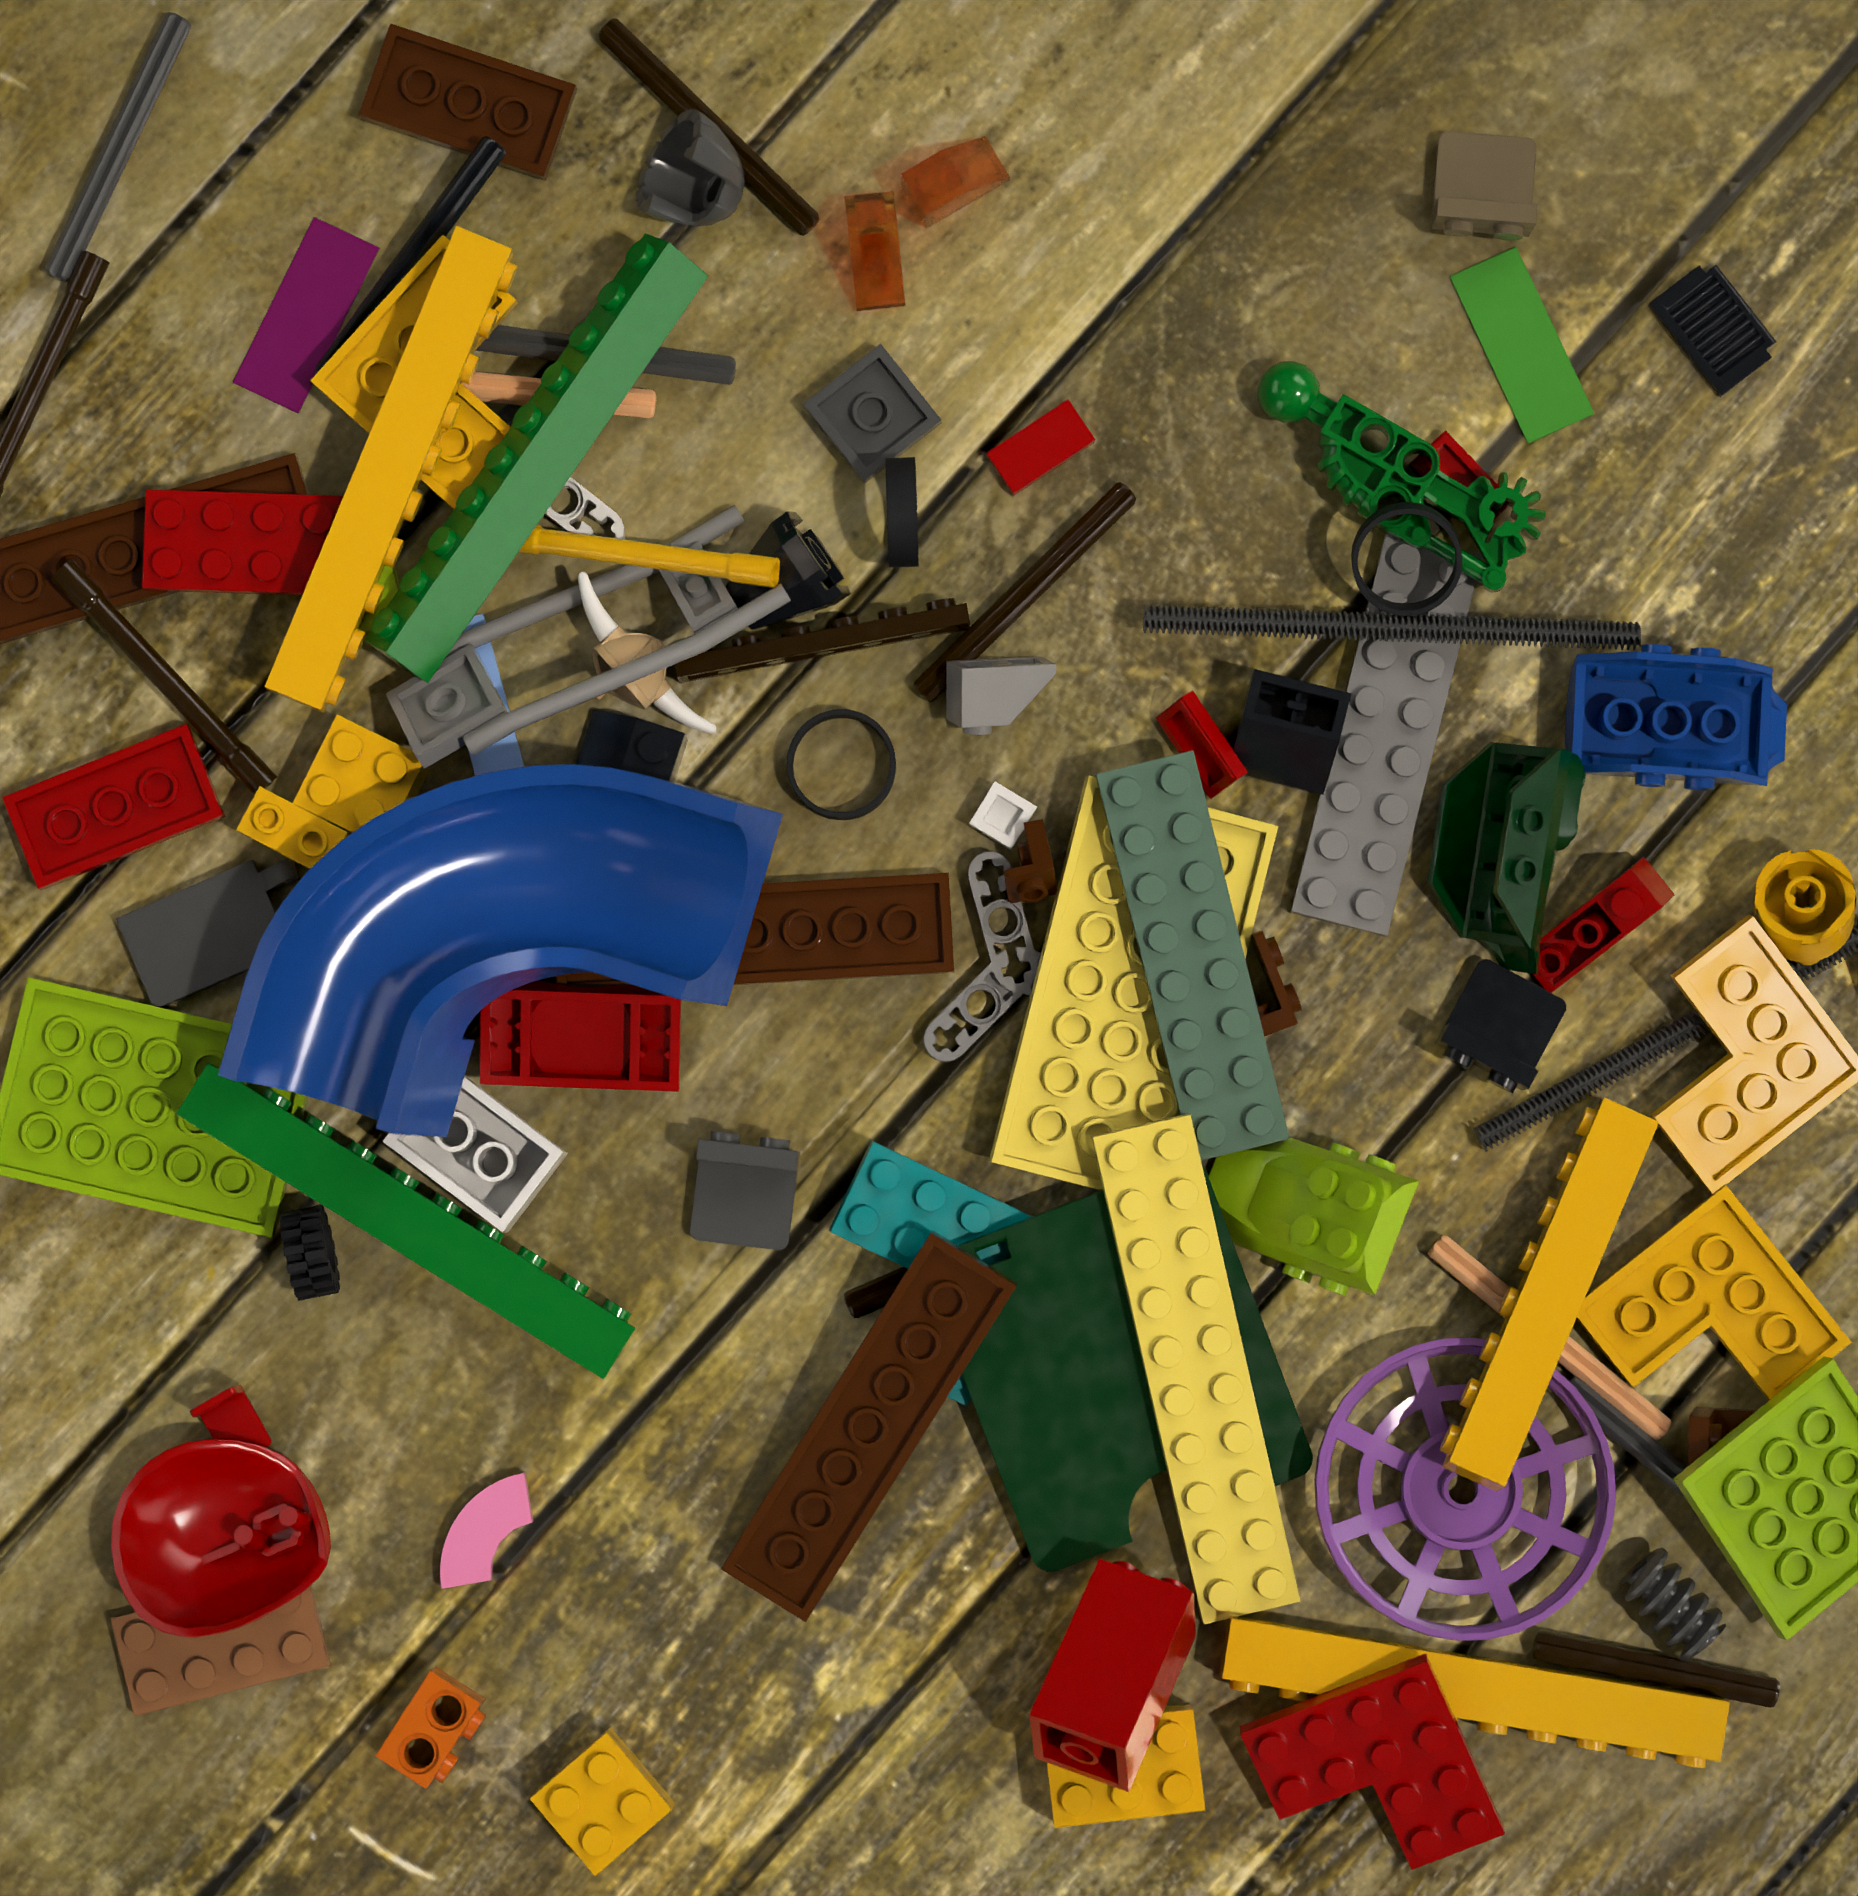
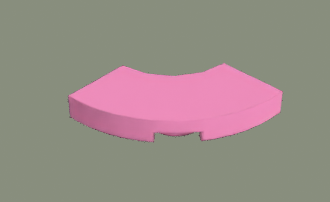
M526 1472L509 1476L488 1486L470 1500L458 1514L449 1530L442 1550L440 1562L441 1589L492 1580L493 1559L500 1543L514 1529L533 1522Z

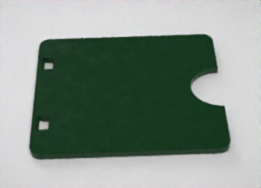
M1203 1167L1274 1486H1277L1307 1473L1313 1462V1454L1208 1174ZM1103 1189L957 1245L980 1260V1257L976 1254L977 1251L1007 1241L1006 1245L1011 1257L989 1266L1018 1284L966 1366L962 1376L1031 1558L1038 1568L1046 1572L1059 1571L1133 1542L1129 1529V1513L1134 1496L1149 1478L1160 1472L1167 1471Z

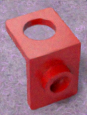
M241 1385L232 1386L189 1411L193 1418L201 1417L213 1439L237 1440L261 1445L265 1448L272 1444V1438Z

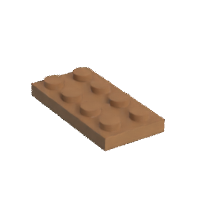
M312 1585L303 1593L260 1620L232 1631L203 1637H181L160 1632L140 1618L136 1612L111 1618L134 1716L331 1665Z

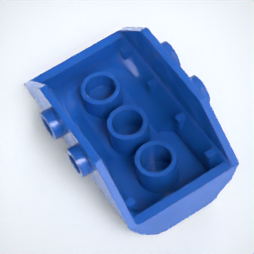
M1659 644L1642 645L1641 652L1577 654L1572 666L1567 691L1565 750L1572 751V753L1579 756L1582 760L1585 774L1635 777V785L1641 787H1665V779L1683 780L1684 789L1714 790L1715 783L1767 786L1770 769L1785 761L1787 703L1777 695L1772 687V667L1737 658L1721 657V650L1715 648H1692L1690 655L1671 654V646Z

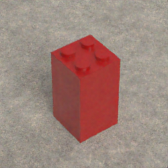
M1100 1558L1098 1559L1029 1714L1034 1758L1118 1789L1130 1791L1196 1637L1194 1591L1188 1590L1178 1580L1168 1577L1157 1579L1143 1574L1139 1569L1127 1562L1115 1561L1111 1563Z

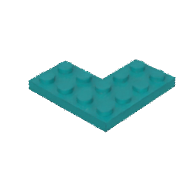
M871 1140L829 1231L901 1266L909 1268L932 1230L955 1245H959L1032 1217V1215ZM1007 1241L976 1252L980 1260L987 1265L1011 1257L1006 1245ZM961 1374L949 1393L948 1398L967 1406L971 1397Z

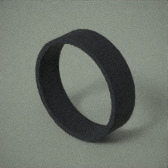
M915 457L885 458L889 568L918 567Z
M1401 502L1385 506L1374 512L1364 521L1353 541L1351 561L1356 584L1371 604L1387 613L1412 616L1428 612L1442 604L1451 595L1459 581L1462 571V551L1459 539L1450 522L1441 513L1429 506L1413 502ZM1401 514L1420 515L1435 521L1448 533L1455 547L1454 567L1445 585L1431 597L1415 603H1395L1381 598L1365 584L1358 569L1359 550L1366 535L1381 521Z
M836 709L825 711L812 717L797 731L788 750L787 772L796 796L809 810L828 819L852 820L872 812L885 800L894 783L896 758L888 734L875 720L854 710ZM848 718L865 723L879 734L889 752L890 772L883 790L872 802L857 810L834 812L818 807L805 797L794 777L793 762L800 741L813 727L830 719Z

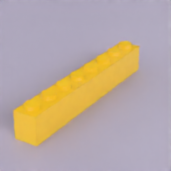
M1605 1097L1594 1109L1588 1106L1585 1108L1575 1130V1134L1582 1136L1575 1154L1567 1151L1556 1175L1557 1179L1563 1181L1556 1199L1551 1196L1547 1197L1538 1216L1537 1223L1544 1226L1536 1244L1529 1241L1520 1258L1517 1268L1525 1272L1518 1289L1510 1286L1500 1305L1498 1314L1505 1316L1498 1334L1489 1333L1480 1352L1479 1359L1486 1362L1480 1378L1477 1380L1471 1377L1462 1394L1459 1405L1465 1407L1466 1411L1460 1425L1457 1426L1451 1423L1442 1441L1440 1451L1447 1454L1442 1465L1443 1468L1496 1492L1506 1486L1659 1121Z

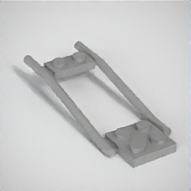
M733 505L667 545L704 550V545L745 521L736 505ZM624 565L590 579L597 597L660 572L695 635L507 712L475 648L583 604L578 584L463 632L428 683L414 676L387 692L386 696L416 758L425 769L464 745L467 746L474 756L516 730L701 654L791 600L782 584H779L738 609L721 578Z

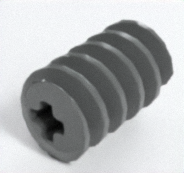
M1658 1548L1639 1561L1621 1579L1620 1584L1628 1581L1631 1585L1624 1597L1627 1602L1638 1597L1644 1599L1638 1611L1640 1617L1654 1611L1658 1614L1651 1627L1654 1632L1668 1626L1671 1628L1672 1631L1665 1642L1668 1647L1679 1642L1685 1644L1679 1656L1680 1661L1684 1662L1707 1648L1722 1633L1726 1624L1718 1626L1723 1615L1720 1609L1712 1608L1704 1611L1709 1603V1597L1702 1592L1691 1596L1695 1588V1582L1691 1578L1677 1581L1682 1569L1679 1564L1672 1563L1663 1567L1668 1557V1552L1664 1548Z

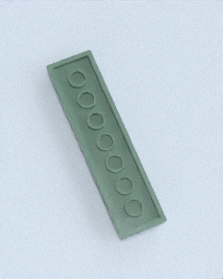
M1194 750L1096 774L1179 1114H1191L1201 1161L1290 1139Z

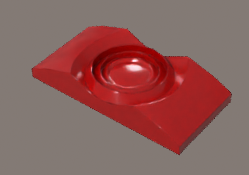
M538 981L517 987L499 996L480 1011V1084L679 1092L681 1000L639 986L626 984L602 987H571Z

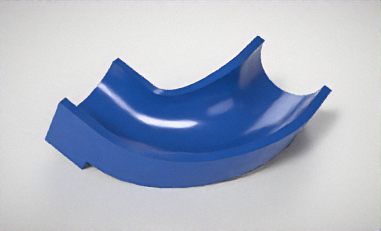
M576 764L537 765L489 772L452 782L413 797L373 818L335 845L306 872L281 903L259 941L248 970L218 1075L234 1081L259 1084L305 1095L350 1109L377 1120L376 1128L391 1134L447 1137L475 1041L463 1037L466 1028L475 1015L487 1004L517 987L558 975L595 972L676 999L727 1006L783 814L699 788L610 767Z

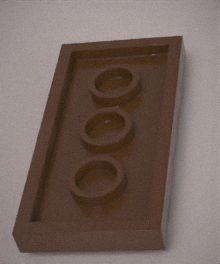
M390 23L358 115L363 121L466 155L471 154L483 137H490L506 151L499 166L546 181L577 92V87L575 84Z

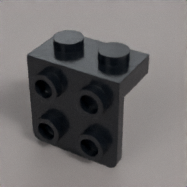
M1484 959L1476 965L1435 1044L1445 1049L1442 1056L1465 1069H1469L1471 1064H1474L1489 1072L1486 1080L1510 1093H1513L1515 1088L1526 1090L1530 1088L1539 1071L1535 1067L1566 1011V1003L1562 998L1499 964Z

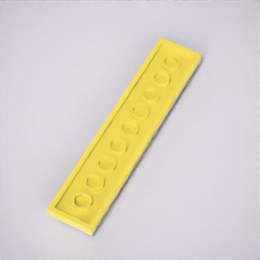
M1187 1113L1091 1136L1201 1622L1204 1625L1230 1619V1616L1238 1617L1301 1602L1191 1114Z

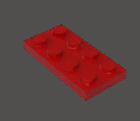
M146 489L142 588L145 591L302 596L343 496Z
M188 724L2 797L39 890H44L225 817Z

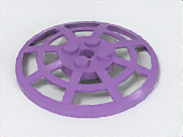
M1473 1337L1444 1338L1414 1345L1385 1359L1363 1375L1343 1397L1328 1422L1318 1450L1314 1478L1316 1512L1324 1542L1336 1567L1353 1590L1376 1611L1400 1626L1427 1636L1456 1641L1490 1640L1518 1633L1546 1620L1566 1605L1588 1581L1604 1553L1613 1525L1616 1503L1615 1471L1607 1438L1594 1411L1577 1388L1556 1369L1548 1384V1388L1564 1402L1578 1421L1584 1436L1555 1446L1548 1431L1539 1419L1535 1417L1528 1433L1536 1442L1540 1451L1516 1460L1506 1486L1496 1492L1472 1481L1475 1487V1494L1469 1503L1459 1504L1452 1500L1448 1492V1486L1452 1478L1459 1474L1442 1467L1447 1454L1441 1452L1440 1447L1449 1426L1441 1402L1461 1400L1467 1384L1435 1387L1427 1359L1440 1355L1456 1354L1479 1356L1486 1340ZM1408 1365L1416 1395L1406 1399L1392 1409L1377 1425L1373 1434L1346 1421L1354 1407L1372 1387L1392 1372ZM1422 1410L1430 1438L1420 1444L1412 1454L1385 1442L1400 1422L1415 1411ZM1337 1440H1340L1363 1453L1357 1480L1358 1506L1361 1515L1334 1524L1330 1510L1328 1480L1332 1454ZM1592 1455L1596 1471L1597 1503L1594 1524L1588 1539L1561 1527L1566 1503V1479L1563 1464ZM1378 1460L1403 1474L1400 1486L1401 1500L1375 1509L1372 1481L1374 1467ZM1547 1470L1550 1500L1546 1519H1543L1520 1508L1523 1497L1522 1479ZM1409 1519L1413 1527L1426 1538L1415 1566L1395 1550L1382 1528ZM1511 1526L1537 1538L1522 1558L1501 1571L1491 1543L1503 1536ZM1365 1534L1369 1535L1372 1544L1383 1559L1400 1575L1409 1580L1398 1607L1384 1599L1363 1580L1348 1559L1341 1543ZM1551 1545L1580 1557L1573 1571L1552 1594L1533 1608L1519 1614L1507 1585L1518 1581L1530 1572L1547 1554ZM1445 1548L1451 1550H1471L1482 1578L1476 1580H1453L1435 1576L1434 1572ZM1427 1589L1457 1596L1479 1595L1488 1592L1500 1621L1485 1625L1456 1626L1431 1622L1418 1617L1417 1614Z

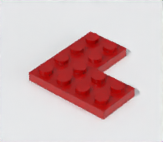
M1426 1653L1240 1726V1736L1279 1820L1373 1784L1411 1870L1505 1835L1501 1818Z

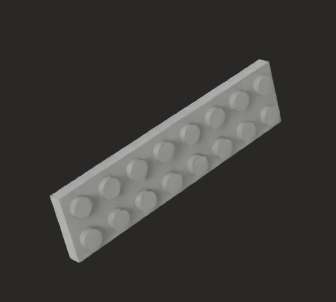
M1385 533L1371 590L1381 598L1391 602H1419L1431 597L1445 585L1452 573L1453 567L1449 561L1426 548H1413ZM1464 550L1476 558L1482 559L1481 554ZM1461 572L1459 581L1451 595L1442 604L1428 612L1422 613L1421 616L1427 614V616L1433 615L1434 617L1437 615L1443 617V615L1455 617L1458 615V617L1464 616L1467 618L1476 580ZM1368 601L1365 614L1371 612L1372 615L1375 613L1387 615V612L1380 610ZM1359 635L1345 691L1351 693L1324 795H1319L1290 913L1383 937L1388 936L1460 647L1459 639H1457L1456 644L1453 643V638H1451L1450 643H1447V638L1444 639L1443 643H1441L1440 638H1438L1437 643H1435L1434 638H1432L1431 643L1426 638L1425 643H1423L1422 637H1420L1419 642H1416V637L1413 638L1412 642H1410L1409 637H1407L1406 642L1401 637L1400 642H1398L1397 636H1395L1394 642H1392L1391 636H1389L1388 641H1385V636L1382 637L1381 641H1379L1378 636H1376L1375 641L1370 636L1369 641H1367L1366 635H1364L1363 640L1360 639Z

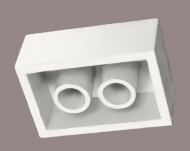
M466 1076L463 1079L447 1137L389 1133L383 1140L390 1148L504 1233L510 1231L568 1154Z

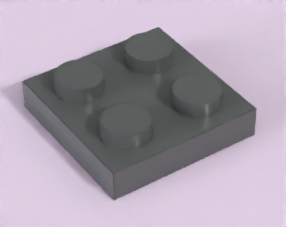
M881 344L803 404L805 410L864 484L885 468V458H898L942 424L940 417Z

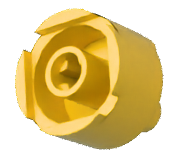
M1808 849V852L1794 853L1787 851L1775 856L1764 866L1756 881L1754 918L1785 959L1810 966L1837 952L1848 940L1854 926L1856 892L1850 871L1838 858L1818 849ZM1810 903L1814 906L1810 908L1807 907V904Z

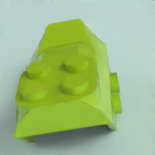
M1293 1138L1218 1156L1209 1174V1180L1235 1245L1284 1263L1282 1273L1301 1281L1310 1283L1313 1275L1321 1277L1318 1283L1319 1287L1345 1297L1349 1288L1368 1295L1376 1294L1419 1181L1395 1173L1397 1165L1382 1158L1368 1154L1366 1162L1358 1160L1360 1153L1346 1146L1332 1142L1330 1149L1326 1150Z

